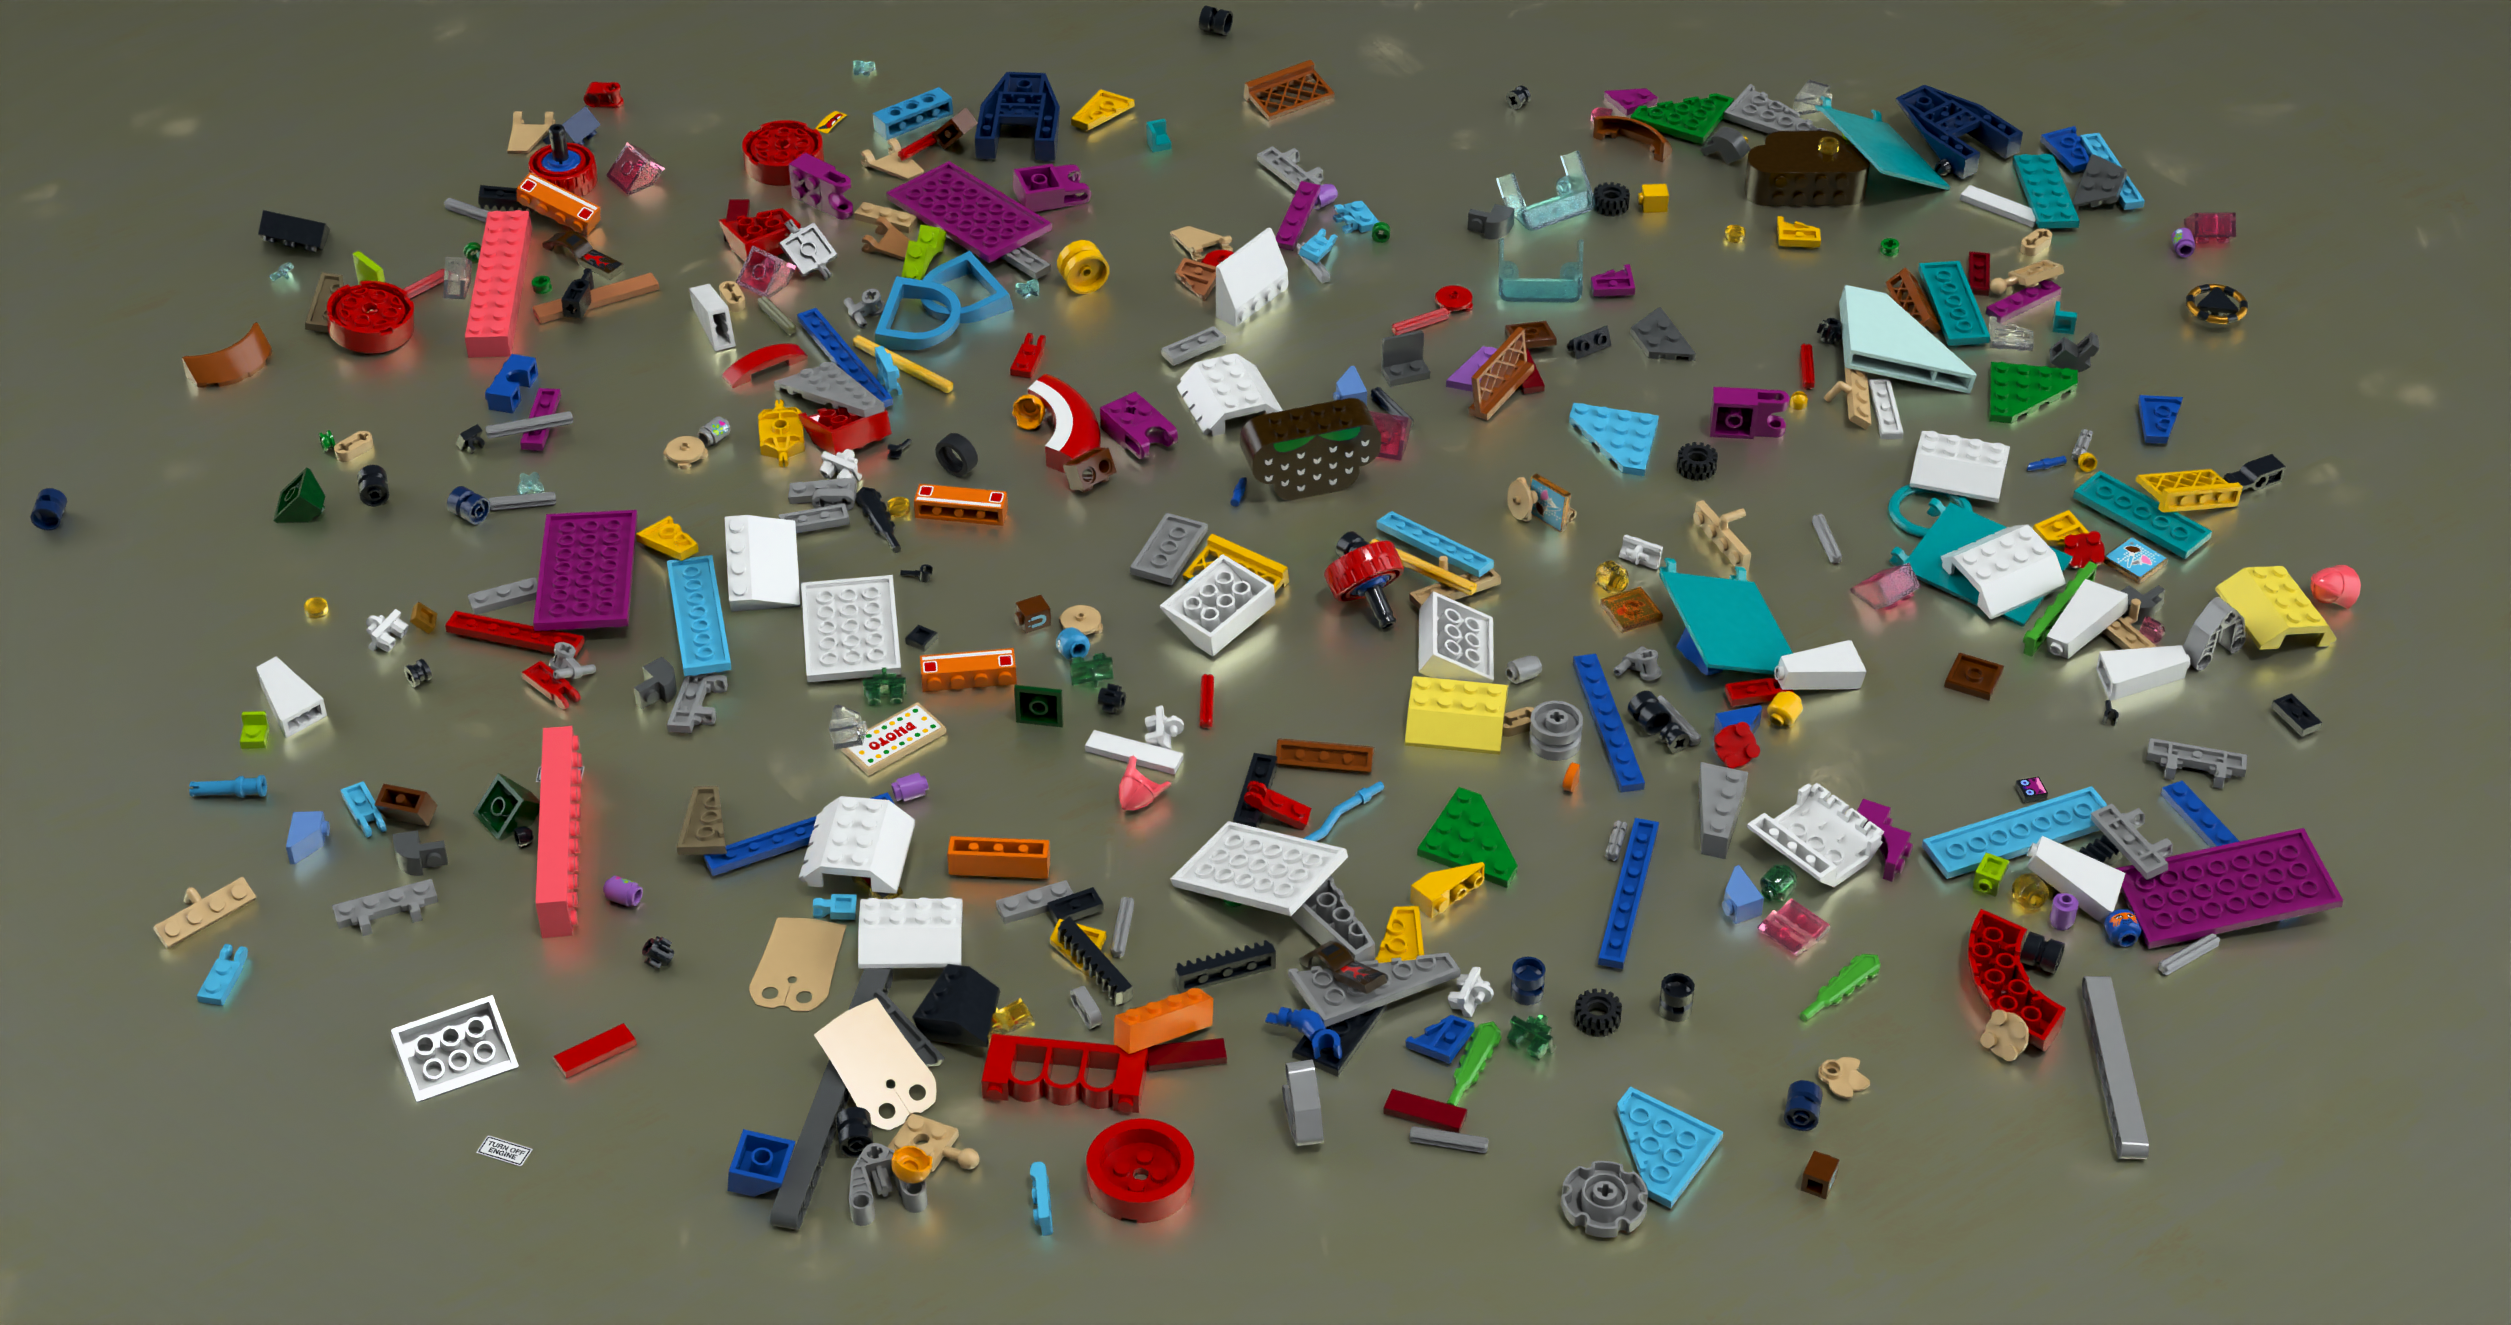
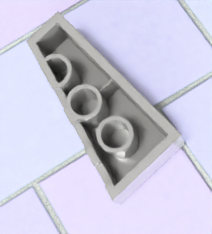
M1704 762L1700 763L1698 789L1701 854L1726 859L1746 794L1748 772Z
M1330 875L1291 918L1320 945H1324L1329 941H1335L1344 946L1357 962L1374 960L1375 943L1362 922L1357 920L1355 911L1351 905L1348 906L1344 900V894L1340 888L1337 889L1334 879Z

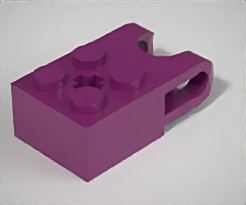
M807 153L802 154L789 163L793 198L840 220L853 215V204L843 195L844 192L851 188V179L848 176L836 171L835 166Z
M1053 164L1014 169L1013 190L1019 203L1033 212L1083 205L1089 202L1092 195L1087 184L1079 183L1081 171L1077 165L1070 164L1054 167ZM1085 192V193H1084L1083 195H1081V196L1075 195V194H1079V193Z
M1713 387L1710 437L1736 439L1782 437L1786 431L1785 421L1782 417L1771 414L1784 412L1788 408L1789 395L1781 390Z
M1136 391L1100 407V428L1125 450L1129 449L1139 459L1150 456L1149 448L1151 443H1161L1166 447L1178 443L1176 427Z

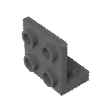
M1422 330L1382 339L1381 373L1390 387L1430 379V370L1423 360L1424 333Z

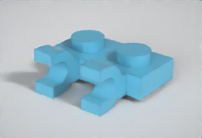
M1354 201L1344 204V206L1341 204L1334 205L1335 211L1339 213L1333 215L1334 221L1336 223L1344 221L1348 224L1342 226V231L1345 234L1351 233L1354 230H1359L1361 233L1372 231L1374 224L1379 222L1363 201Z
M883 346L875 347L876 365L878 367L877 380L881 385H884L885 390L889 394L893 389H896L898 395H901L902 388L897 382V378L900 377L897 366H893L891 354L887 353Z

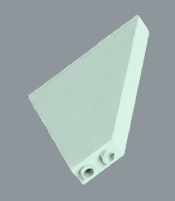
M1849 285L1844 286L1839 306L1845 368L1971 393L1977 376L1976 373L1890 296L1878 291Z

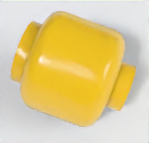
M1791 691L1776 694L1767 708L1770 721L1779 727L1782 725L1787 727L1793 725L1803 710L1800 697Z

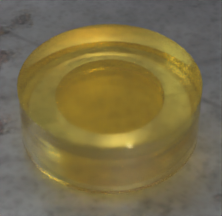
M1824 137L1820 139L1818 149L1824 154H1835L1839 150V141L1833 137Z
M1730 225L1725 229V239L1729 242L1739 243L1745 239L1746 230L1742 226Z
M894 497L887 503L888 512L894 517H903L910 512V502L907 498Z
M320 597L311 598L304 604L306 616L313 619L325 616L329 610L327 601Z

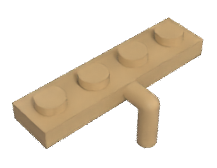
M1845 368L1846 383L1843 381L1837 382L1824 396V399L1827 402H1831L1841 391L1847 394L1849 420L1867 429L1871 425L1867 372Z
M1704 500L1696 502L1695 513L1693 514L1696 525L1702 528L1707 537L1729 558L1732 565L1744 567L1748 571L1751 552L1728 528V522L1746 516L1745 510L1741 508L1721 515L1719 518Z
M1440 556L1439 567L1448 571V557ZM1493 569L1479 578L1470 573L1460 575V577L1476 583L1477 592L1501 584V577ZM1440 582L1409 593L1410 601L1418 610L1433 591L1452 600L1469 596Z
M2132 599L2127 617H2119L2102 631L2123 650L2156 647L2155 644L2131 625L2138 619L2141 604L2139 599Z
M244 877L235 880L203 899L195 888L190 887L186 890L184 903L192 905L158 923L153 929L166 949H169L256 899V895Z

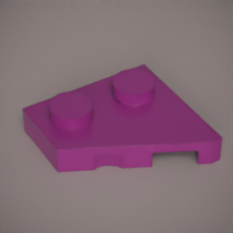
M1647 88L1604 91V99L1626 116L1633 114L1639 106L1646 105L1649 108L1658 103V97Z
M1630 264L1623 265V270L1615 272L1612 269L1604 274L1591 277L1593 296L1635 295V284Z

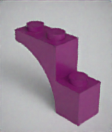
M1863 799L1857 812L1867 818L1865 825L1871 821L1884 831L1881 837L1883 843L1879 847L1885 861L1883 879L1892 882L1897 873L1901 874L1905 864L1904 858H1909L1912 852L1913 844L1910 843L1911 833L1892 827L1893 819L1890 818V807Z

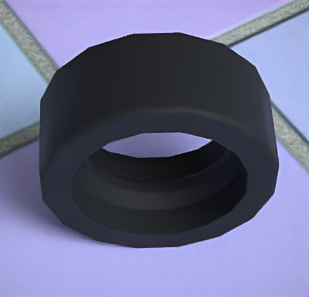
M950 433L936 445L935 453L939 463L948 473L954 476L962 477L977 465L978 455L974 446L969 440L958 433ZM952 449L959 455L961 460H959L955 456V454L952 452Z

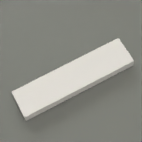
M1971 185L1960 195V200L2030 227L2036 225V218L2032 208Z
M1868 379V389L1880 438L1903 439L1904 433L1890 379Z
M1096 730L1092 732L1085 745V752L1127 763L1129 757L1134 755L1137 759L1136 765L1175 775L1183 761V753Z

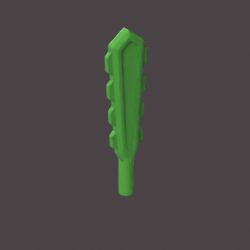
M1861 954L1860 956H1855L1850 961V966H1844L1839 971L1838 977H1832L1829 980L1828 986H1823L1819 989L1817 1000L1799 1014L1800 1019L1807 1022L1822 1008L1837 1005L1842 1001L1843 996L1852 994L1855 987L1860 988L1866 983V979L1878 975L1881 968L1878 955Z
M1493 1021L1479 1024L1470 1037L1472 1041L1468 1042L1465 1047L1466 1055H1462L1459 1061L1461 1067L1455 1070L1456 1086L1447 1104L1458 1105L1464 1091L1478 1081V1073L1483 1072L1486 1067L1485 1061L1489 1060L1494 1053L1493 1047L1499 1045L1502 1039L1500 1036L1501 1031Z

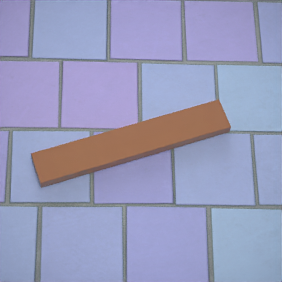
M651 272L590 291L592 301L587 310L659 290V283ZM561 299L533 306V313L540 324L564 317Z

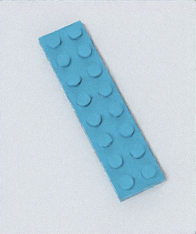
M713 556L686 558L683 561L678 559L667 561L684 676H697L705 673H719L732 670Z
M2091 786L1923 839L1922 848L1946 879L1977 870L1986 852L2009 860L2027 854L2031 844H2036L2042 836L2057 843H2062L2099 831L2100 829L2091 820V813L2107 806V804Z

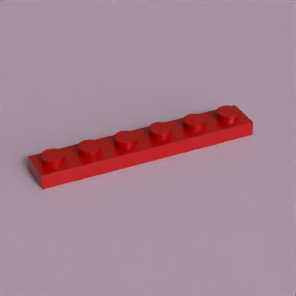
M454 611L445 625L446 632L549 653H554L556 643H569L576 650L574 658H576L585 643L584 636L556 630L534 631V626Z

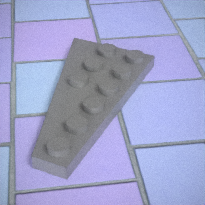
M1751 84L1724 112V119L1767 134L1777 131H1828L1824 128L1813 126V121L1809 119L1803 120L1799 117L1800 114L1778 100H1770L1765 92L1759 93L1755 91V86Z
M824 362L819 367L803 369L798 374L774 381L776 390L781 391L784 388L787 389L789 394L800 393L803 398L824 405L829 402L836 409L845 407L849 413L866 418L885 411L882 401L833 362Z
M1449 953L1419 955L1414 960L1402 961L1401 957L1391 958V962L1378 963V960L1361 961L1359 963L1384 973L1387 980L1386 984L1368 994L1336 981L1332 971L1329 968L1322 969L1321 966H1313L1308 971H1298V968L1288 969V976L1311 1010L1320 1015L1325 1027L1460 977L1461 969Z

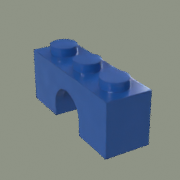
M511 354L507 362H504L499 374L495 376L491 386L486 389L485 399L488 402L489 410L514 413L522 401L519 387L530 388L538 376L536 358Z

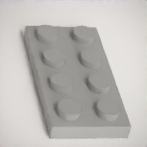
M1166 513L1130 566V574L1172 586L1207 533L1208 524Z

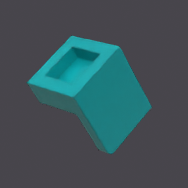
M1160 119L1146 122L1147 143L1151 151L1159 152L1172 149L1171 141L1167 135L1166 120Z
M2056 301L2052 332L2074 334L2077 313L2060 311V301Z

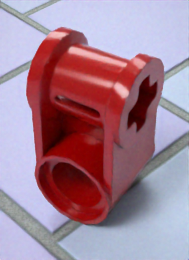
M591 82L583 99L586 105L593 108H618L624 104V100L620 95L621 86L617 82Z

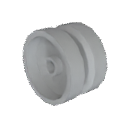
M1555 700L1543 702L1536 706L1531 712L1529 745L1531 750L1537 756L1552 761L1567 760L1575 756L1580 750L1583 716L1580 710L1572 704Z

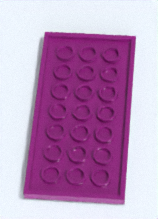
M950 161L886 192L887 200L909 214L915 215L917 219L925 224L943 229L947 232L946 237L988 263L1052 230L1051 222Z
M637 510L546 514L533 620L534 631L628 626L638 519Z
M2304 828L2170 856L2165 859L2168 862V870L2148 880L2133 865L2115 868L2125 873L2120 892L2129 910L2134 913L2141 927V935L2148 949L2197 939L2209 934H2220L2340 908L2343 905V899Z

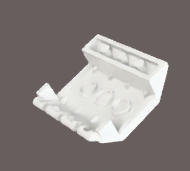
M1236 353L1195 362L1180 378L1181 382L1177 386L1204 435L1210 433L1212 436L1225 434V420L1257 412L1260 415L1283 411L1256 365Z
M1922 431L1915 456L1910 487L1999 502L2010 446H2005L2002 443L1983 442L1979 439L1961 438L1957 435L1938 434L1935 431Z
M2028 524L2007 527L1995 532V534L1988 535L1941 556L1942 567L1949 575L1954 574L1956 566L1980 592L1977 605L1990 620L2066 586L2056 553Z
M1808 783L1799 789L1797 803L1775 819L1763 813L1747 824L1748 829L1818 881L1832 887H1836L1866 866L1883 843L1881 837L1884 831L1871 821L1865 825L1867 818L1853 808L1847 811L1849 805L1835 795L1830 796L1831 792L1818 783L1814 784L1813 787Z
M838 797L825 806L823 811L816 817L814 830L809 841L810 847L807 848L799 880L807 882L808 886L823 887V874L871 878L872 892L897 894L915 826V819L890 800Z
M962 898L860 899L858 968H945L947 964L961 965Z

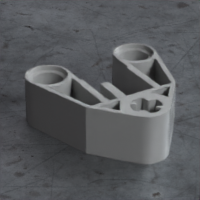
M2220 597L2212 599L2194 622L2183 645L2185 653L2190 657V665L2198 671L2206 668L2211 662L2216 642L2231 653L2239 651L2246 641L2245 619Z
M1313 1060L1286 1063L1287 1084L1282 1085V1094L1295 1145L1298 1147L1323 1143L1322 1115Z
M879 1143L867 1145L851 1169L850 1215L852 1222L858 1226L869 1225L875 1219L874 1201L870 1184L872 1181H874L878 1195L882 1194L884 1197L888 1196V1192L893 1191L889 1178L893 1176L898 1194L901 1196L905 1209L909 1212H921L928 1205L926 1182L922 1181L912 1184L899 1180L891 1167V1160L895 1151Z

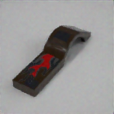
M577 232L556 233L552 238L542 243L543 248L552 251L555 245L566 247L575 256L580 266L592 269V272L608 280L613 279L624 271L623 263L594 250L590 243Z
M1329 941L1299 958L1300 964L1305 967L1312 966L1313 957L1321 959L1332 971L1336 981L1365 994L1387 983L1384 973L1355 961L1345 947L1335 941Z

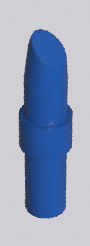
M2065 456L2041 459L2040 461L2029 463L2027 471L2050 469L2054 466L2066 464L2067 460Z
M1246 477L1240 478L1234 488L1230 501L1232 506H1238L1245 493Z

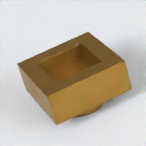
M418 602L413 606L410 623L429 634L435 628L438 613Z

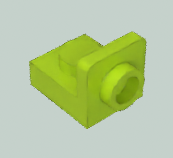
M242 712L241 749L266 748L270 730L266 712Z
M1986 852L1975 872L1973 889L1996 897L2000 882L2009 867L2010 861Z

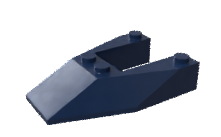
M1006 72L981 104L975 134L976 158L996 159L1002 125H1026L1030 127L1037 126L1034 140L1035 160L1055 161L1060 106L1046 73Z
M1922 85L1896 98L1897 104L1940 160L1944 158L1948 160L1952 167V173L1961 179L1977 173L1980 157L1979 151L1958 138L1966 133L2005 159L2020 152L2023 132L1977 103L1927 85Z

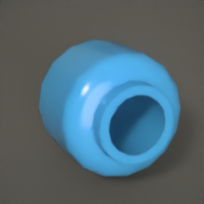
M1070 627L1060 632L1056 639V647L1067 660L1074 662L1083 659L1088 654L1090 642L1079 629Z

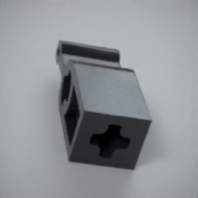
M586 268L583 271L582 278L572 281L563 295L561 302L564 317L583 318L592 301L590 293L594 289L592 269Z
M2273 454L2244 464L2240 471L2227 473L2223 479L2228 483L2238 482L2243 486L2242 491L2250 487L2253 490H2260L2282 482L2286 466Z

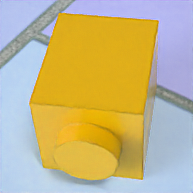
M1643 184L1641 193H1638V205L1642 206L1643 213L1668 211L1669 194L1666 184Z

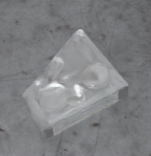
M1990 316V348L2033 351V331L2020 328L2010 322L2007 326L1996 322L1997 317Z

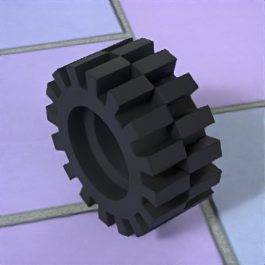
M1607 182L1603 183V185L1599 184L1593 191L1592 206L1596 212L1599 211L1601 215L1605 213V216L1612 214V217L1616 216V214L1620 216L1622 212L1626 213L1629 208V189H1626L1624 185L1620 187V183L1614 185V182H1610L1609 185Z
M1692 442V445L1687 443L1685 447L1682 446L1678 451L1677 471L1681 472L1683 477L1687 475V479L1691 480L1694 477V481H1698L1699 478L1706 480V476L1711 478L1716 473L1718 453L1709 444L1704 446L1702 442H1700V445H1697L1696 442Z
M1597 988L1592 989V993L1586 990L1584 995L1580 994L1575 1003L1574 1020L1576 1026H1579L1580 1031L1583 1032L1586 1029L1587 1035L1590 1036L1593 1032L1595 1037H1599L1600 1033L1603 1036H1608V1031L1613 1034L1615 1028H1619L1622 1004L1617 996L1613 998L1614 993L1611 991L1605 994V989L1597 992ZM1601 1010L1607 1014L1594 1015L1590 1011Z

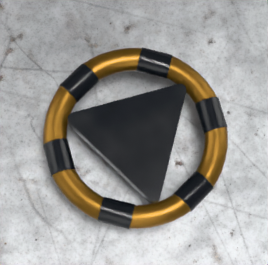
M2219 284L2200 285L2192 289L2186 297V306L2189 311L2197 318L2210 323H2234L2242 319L2248 312V302L2245 297L2229 286ZM2210 292L2196 307L2195 297L2198 294ZM2227 295L2230 296V297L2235 298V299L2239 302V308H2240V310H2239L2238 307L2227 297Z

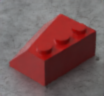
M783 208L758 212L756 217L737 216L738 220L727 222L726 218L719 220L730 248L748 266L756 265L760 261L775 258L784 253L779 243L791 234L785 226L787 221L793 220L797 228H801V224Z
M845 407L835 410L818 409V414L807 416L806 412L798 414L813 444L835 456L838 452L843 453L846 449H860L865 447V444L880 441L885 436L892 434L886 409L883 412L866 418L849 413Z

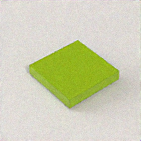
M360 251L352 254L359 285L360 281L385 282L383 269Z

